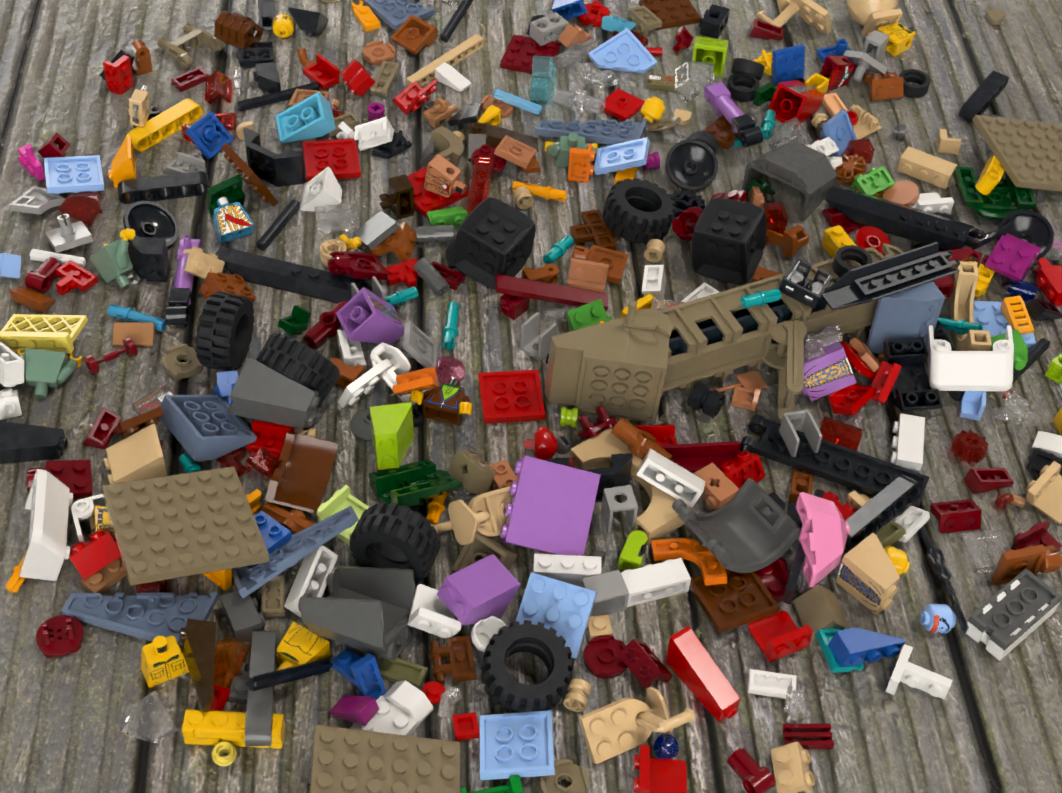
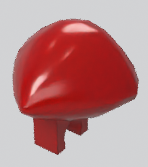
M541 426L534 433V439L524 440V449H534V458L547 461V459L553 458L557 452V439L545 426Z

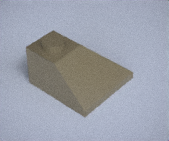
M476 532L473 543L464 546L452 569L458 572L494 554L509 571L518 553L502 544V542Z

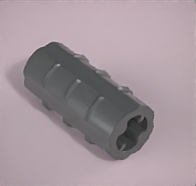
M444 224L416 227L417 243L455 240L454 225Z
M425 257L415 263L413 269L438 297L448 291L450 288L449 283Z

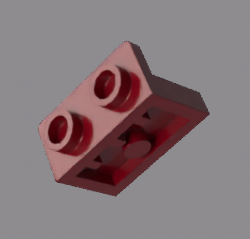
M972 499L931 503L930 511L939 520L938 531L941 534L980 529L982 510Z
M1045 521L1041 524L1033 525L1025 533H1018L1013 538L1014 543L1011 549L1018 550L1030 545L1037 546L1043 544L1044 546L1051 545L1057 547L1052 552L1056 553L1061 550L1062 545L1047 531L1050 523Z
M780 557L767 567L755 571L777 603L782 602L790 576L786 561Z
M633 638L618 654L644 688H649L657 680L667 683L673 677L645 642Z

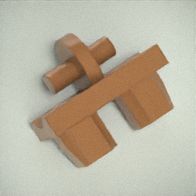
M437 98L434 100V106L425 110L423 116L428 119V124L431 127L437 128L440 126L441 120L449 121L452 118V114L458 111V107L451 105L447 99Z

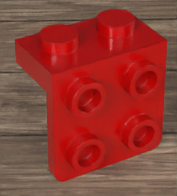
M434 79L425 88H422L414 81L398 94L392 102L406 115L412 111L415 113L422 103L424 104L431 99L430 95L436 91L438 80Z
M780 611L777 614L748 625L749 633L769 663L809 647L813 633L809 625L798 628L786 611Z
M640 745L638 755L634 754L633 769L637 770V777H634L633 791L637 793H687L686 762L684 760L650 758V746Z

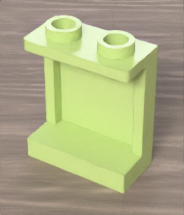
M345 485L337 490L326 503H322L317 510L318 522L349 506H352L358 519H360L362 513L369 506L350 494V487ZM358 521L352 527L345 529L336 536L349 545L350 536Z

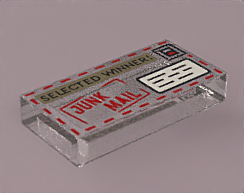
M165 384L132 403V409L140 415L162 406L164 395L177 394Z

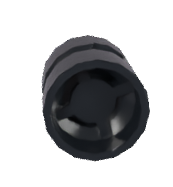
M698 382L692 389L687 404L696 410L703 409L704 414L714 418L723 406L725 394L717 390L710 391L709 386Z

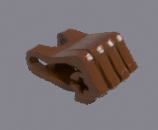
M223 11L215 20V38L243 50L249 48L253 43L259 42L264 32L263 27L258 26L249 17L237 12L231 14V12Z

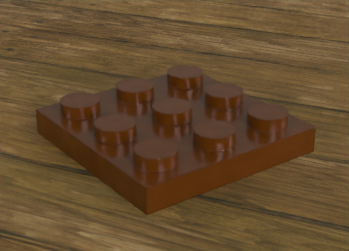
M639 0L640 6L647 7L663 21L662 27L655 30L697 24L701 19L689 0Z
M225 143L221 147L225 152L224 158L230 164L233 162L232 167L238 174L242 172L240 176L247 184H250L249 186L256 194L260 192L258 196L265 203L269 202L274 207L278 200L250 167Z
M725 568L727 584L705 586L702 575L691 578L689 589L718 634L779 613V605L755 571L738 573Z

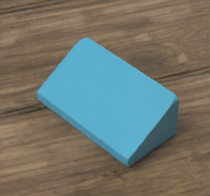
M604 16L601 24L602 29L617 34L626 28L631 30L636 26L635 22L616 16Z

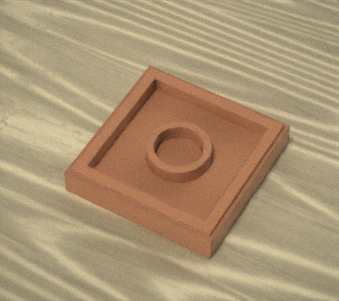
M505 135L495 149L494 154L526 169L537 150Z

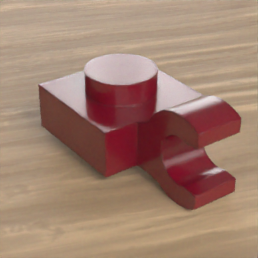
M684 26L678 29L675 36L677 43L672 49L676 54L680 49L684 50L690 47L694 38Z

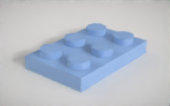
M648 137L598 148L594 165L595 174H608L609 172L646 165L650 144Z

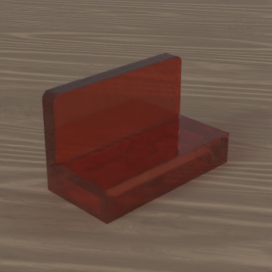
M218 70L214 71L206 79L205 101L211 104L220 96L230 103L232 101L233 81Z
M783 203L764 204L767 219L766 229L784 235L788 215Z
M824 416L820 432L822 439L857 451L863 429Z

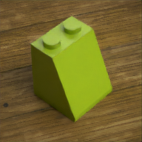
M696 36L690 73L723 77L728 40Z
M412 402L370 407L371 432L377 469L399 468L414 440Z

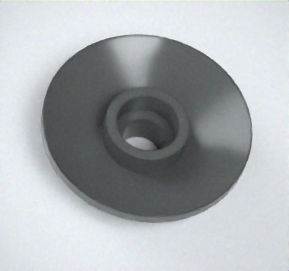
M370 408L360 410L350 421L352 433L359 439L372 441Z

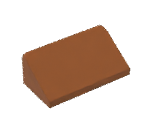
M26 286L10 289L12 300L42 314L55 303L54 299Z

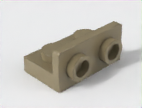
M639 6L628 10L626 20L636 23L633 30L642 38H647L649 30L662 27L663 21L647 7Z

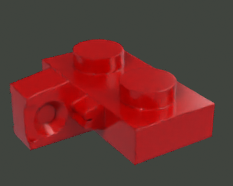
M414 258L385 267L388 272L386 281L389 286L404 282L408 288L413 286L417 288L415 278L419 276L413 267L418 262V259Z
M71 260L56 269V275L61 279L55 284L57 292L61 295L76 288L85 292L98 283L96 275Z

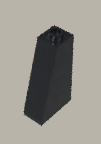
M0 421V464L60 459L63 451H66L68 447V439L65 437L63 429Z

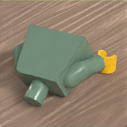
M570 133L568 136H560L558 142L546 141L544 151H547L550 156H555L554 167H568L570 148L588 149L589 143H586L584 136ZM597 143L592 144V150L595 151V154L598 150Z
M127 228L120 232L122 240L119 239L110 244H104L99 251L89 258L107 283L116 279L120 288L131 284L126 273L133 269V265L127 255V250L129 246L128 240H133L135 237L134 229Z
M26 348L25 353H21V350H17L18 356L24 360V380L27 381L28 385L36 386L34 396L39 398H47L48 388H59L60 384L64 383L82 363V356L75 359L73 358V353L69 355L68 360L66 352Z

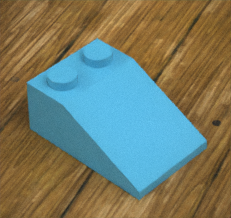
M320 92L275 115L279 138L282 144L322 137L336 129L331 104Z

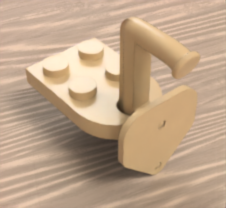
M777 0L780 14L774 20L767 17L764 11H760L756 16L761 21L781 28L797 13L807 24L815 26L819 32H824L828 35L832 31L829 11L812 0Z
M511 486L479 494L470 501L468 506L463 500L453 501L448 506L450 520L430 525L435 527L437 534L453 530L455 538L460 545L473 543L476 532L485 537L500 535L502 525H506L508 516H505V509L507 503H511L512 495L509 494Z
M649 687L647 688L645 702L630 697L623 698L582 715L578 719L592 763L598 764L641 745L648 739L652 731L661 732L666 735L672 734L674 728L689 721L693 722L695 714L692 709L685 708L684 712L670 718L662 694L659 690Z

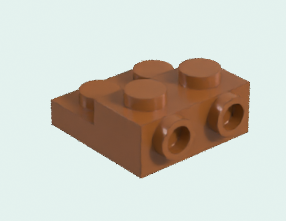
M411 14L391 36V40L416 55L424 46L429 47L438 37L437 28L432 24H427L422 18H417Z

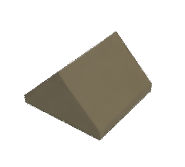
M819 584L792 602L801 627L809 625L812 629L811 639L816 638L815 634L819 629H850L836 594Z

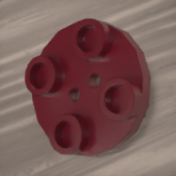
M487 144L481 145L471 156L472 165L478 170V175L484 174V178H487L489 174L501 172L507 162L506 159L495 155V148Z
M598 406L595 408L598 416L597 422L590 423L586 415L579 416L578 420L582 430L577 433L578 436L581 437V440L588 437L592 438L601 433L600 430L614 427L617 423L615 415L608 417L604 407Z
M58 615L49 618L41 624L36 633V642L46 657L64 656L80 650L84 630L81 622L75 617Z

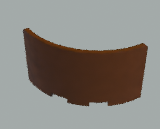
M292 431L287 432L279 461L283 463L281 468L275 469L269 481L265 501L317 513L328 485L338 444Z

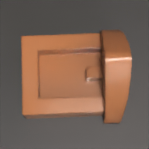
M735 386L731 406L755 412L761 388L751 390Z

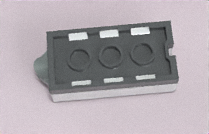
M1024 569L969 617L967 622L969 629L966 634L977 643L982 641L987 645L985 649L1000 661L1056 611L1062 596L1052 589L1049 580H1040L1029 570Z

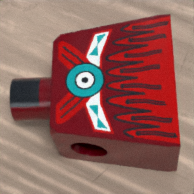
M826 56L820 75L830 79L826 92L843 87L849 83L851 75L854 74L857 66L847 57Z

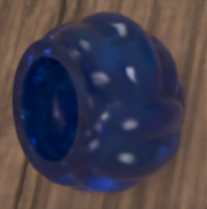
M662 734L654 743V753L659 759H672L678 754L679 742L670 734Z

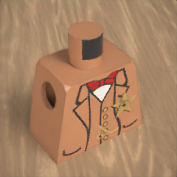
M437 154L428 163L424 189L450 198L455 191L463 195L467 185L460 181L461 170L441 155Z

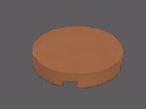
M383 41L370 42L362 50L363 59L372 65H382L383 61L392 62L395 58V48L388 42L387 44H384Z
M490 94L486 95L481 101L483 113L490 105H494L501 109V118L509 117L515 110V106L494 99L493 95L490 96Z
M907 180L896 181L893 187L883 192V199L909 206L912 203L914 205L920 197L918 186L914 182Z

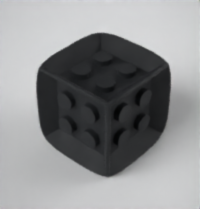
M491 197L485 199L466 217L456 234L453 249L454 265L479 283L496 290L495 277L497 274L515 277L529 258L536 232L534 221L524 213L498 199Z
M713 198L710 200L700 215L693 233L692 264L694 271L711 279L733 284H746L753 276L763 255L767 227L765 210L759 206L732 199Z

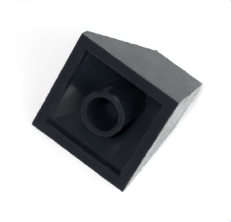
M291 7L288 9L299 28L307 36L315 37V34L321 35L328 24L329 19L319 12Z

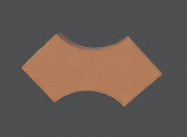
M854 337L849 343L856 349L861 359L876 372L881 363L859 337Z

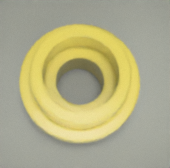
M229 742L218 743L212 751V759L219 766H228L237 757L236 748ZM224 753L229 754L228 756L220 757Z

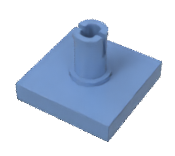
M840 110L822 126L823 131L820 133V138L830 137L839 149V151L833 154V157H839L857 141L846 110Z

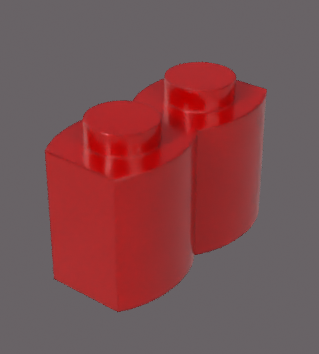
M355 58L341 72L343 76L342 81L347 86H350L349 90L354 95L359 94L362 97L375 83L372 76Z

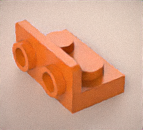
M592 144L588 145V149L570 148L567 181L589 183V175L593 176L594 165L590 164L595 158Z
M429 367L397 375V385L392 386L394 394L399 396L411 394L412 390L423 391L439 387L436 368Z

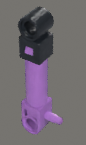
M723 82L704 87L706 100L714 108L717 116L723 114L731 124L732 132L741 141L743 147L746 148L763 142V134L760 127L755 126V122L749 114L744 115L731 99V92Z
M185 235L184 239L180 240L177 255V272L174 286L170 288L168 305L166 307L167 325H188L192 305L191 292L195 275L184 271L188 255L184 254L183 251L184 249H192V247L202 249L201 239H190V236Z

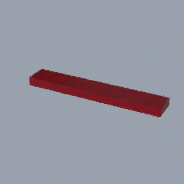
M499 274L495 277L496 293L577 307L601 299L605 311L609 307L607 293Z

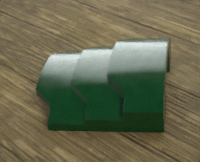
M955 167L953 177L956 187L959 188L960 194L963 197L964 204L972 208L982 218L1003 220L1014 212L1030 210L1037 205L1032 189L1015 187L1007 173L1004 180L1001 179L989 195H984L975 187L978 179L975 176L973 167Z
M429 459L401 465L399 468L369 473L370 486L380 503H397L398 506L403 507L405 505L410 507V509L424 505L423 500L443 495L444 491L463 487V483L459 482L447 471L436 470V464Z

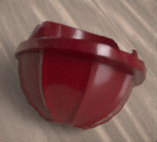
M690 207L673 220L672 229L680 239L692 240L696 223L703 212L701 208Z

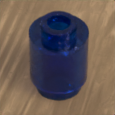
M1023 280L1020 282L1011 281L1008 292L1011 293L1010 297L1021 296L1023 301L1028 302V300L1031 301L1032 298H1035L1038 287L1034 286L1033 283Z

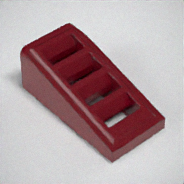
M754 18L749 30V36L782 41L784 29Z
M970 468L964 478L972 493L987 492L1014 484L1005 468Z

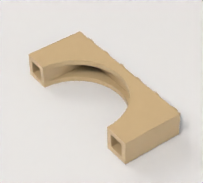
M960 261V265L956 268L960 272L953 274L952 281L954 285L950 297H947L950 317L953 320L964 319L969 323H974V297L979 277L977 262ZM969 330L968 334L959 335L953 331L956 351H990L992 347L989 331Z
M609 428L599 435L571 448L570 458H573L574 466L577 469L610 468L611 454L631 453L628 449L629 446L611 433L612 429ZM633 455L630 477L637 480L644 487L650 499L648 508L636 518L635 530L644 532L648 537L647 545H650L651 540H658L685 523L679 517V514L672 509L673 503L677 500L676 498L636 475L642 459Z

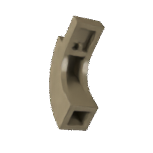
M443 126L433 130L429 143L433 141L435 143V150L440 152L438 154L458 167L464 151V145L460 138Z

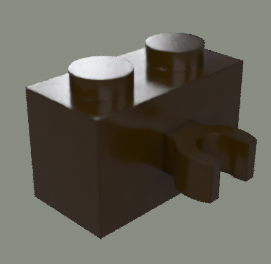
M407 175L388 178L389 195H379L382 201L380 202L381 208L387 209L390 207L397 220L414 216V187Z

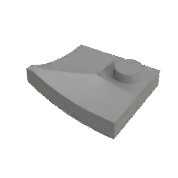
M33 186L11 203L10 206L12 211L41 215L48 209L59 205H66L67 202L65 198L58 194H47V189Z

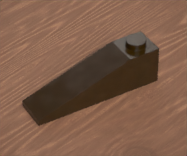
M469 123L468 162H471L473 152L480 148L481 145L487 144L496 149L505 135L536 149L537 152L538 138L488 123Z
M188 618L185 628L181 627L179 642H183L182 654L203 712H209L214 696L216 622Z

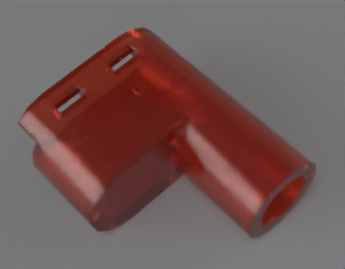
M215 113L227 131H236V113Z
M242 448L215 459L224 467H235L238 477L242 476L246 470V467L240 463L246 456V451Z

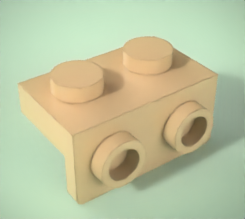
M198 247L184 249L183 253L188 255L185 272L202 279L206 278L208 272L222 273L225 262L219 260L217 255L205 254L203 249Z
M798 742L770 749L777 793H797L801 791L813 793L812 786L815 785V780L812 772L809 770L808 764L811 763V757L808 750L804 749Z

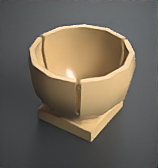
M846 0L847 11L851 18L864 26L861 31L863 37L870 35L878 27L898 23L903 14L901 8L897 9L899 0Z

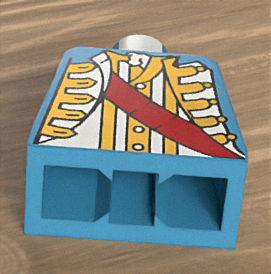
M227 197L217 200L218 208L214 209L213 218L219 244L253 234L254 224L239 202L229 204Z

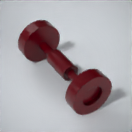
M130 337L123 339L125 348L118 351L115 349L103 355V358L96 361L91 354L85 356L84 360L92 375L99 373L97 364L111 361L119 357V354L127 351L131 358L138 355L133 340Z

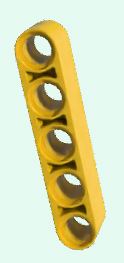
M187 98L146 121L145 127L138 126L127 133V135H131L133 148L139 152L149 149L198 120L203 114V107Z
M994 153L987 160L975 185L976 189L984 195L991 193L1000 182L1005 171Z

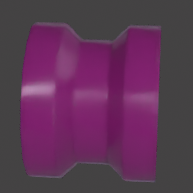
M378 102L369 104L368 121L371 122L385 117V106Z
M658 152L648 154L647 163L643 165L644 171H648L650 168L655 170L660 168Z

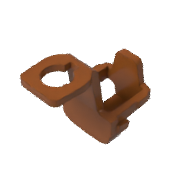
M801 225L784 231V235L766 229L765 246L768 242L783 248L785 256L792 257L797 254L799 248L809 243V235Z

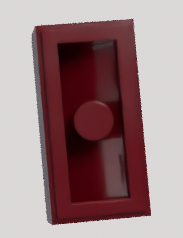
M102 407L82 444L105 449L114 433L113 429L118 425L121 417Z

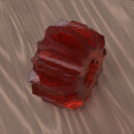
M971 429L968 433L962 430L960 434H956L954 437L951 451L954 452V457H960V462L967 461L968 464L971 462L977 464L985 458L988 443L985 441L986 437L979 436V432L975 434Z

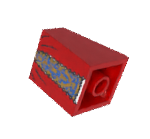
M798 80L779 82L768 110H773V113L776 112L775 119L792 128H796L819 110L825 94Z

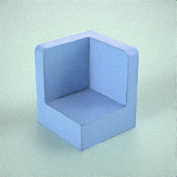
M0 253V277L20 278L21 256Z
M964 391L960 402L959 417L980 421L986 406V391Z

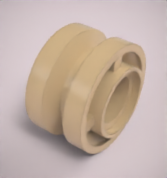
M330 239L321 244V262L324 266L328 267V261L334 259V257L330 256L331 252L347 251L346 244L343 241Z

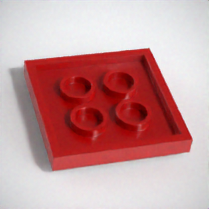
M354 138L302 142L307 182L327 167L331 168L336 179L361 178L357 145Z
M427 167L407 176L414 187V208L424 217L427 216L429 211L441 210L469 196L468 189H466L463 195L455 191L450 198L424 189Z
M538 369L478 373L484 424L545 420Z

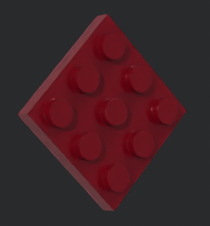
M513 35L500 62V68L548 77L560 51L561 44L552 41L541 46L532 38Z

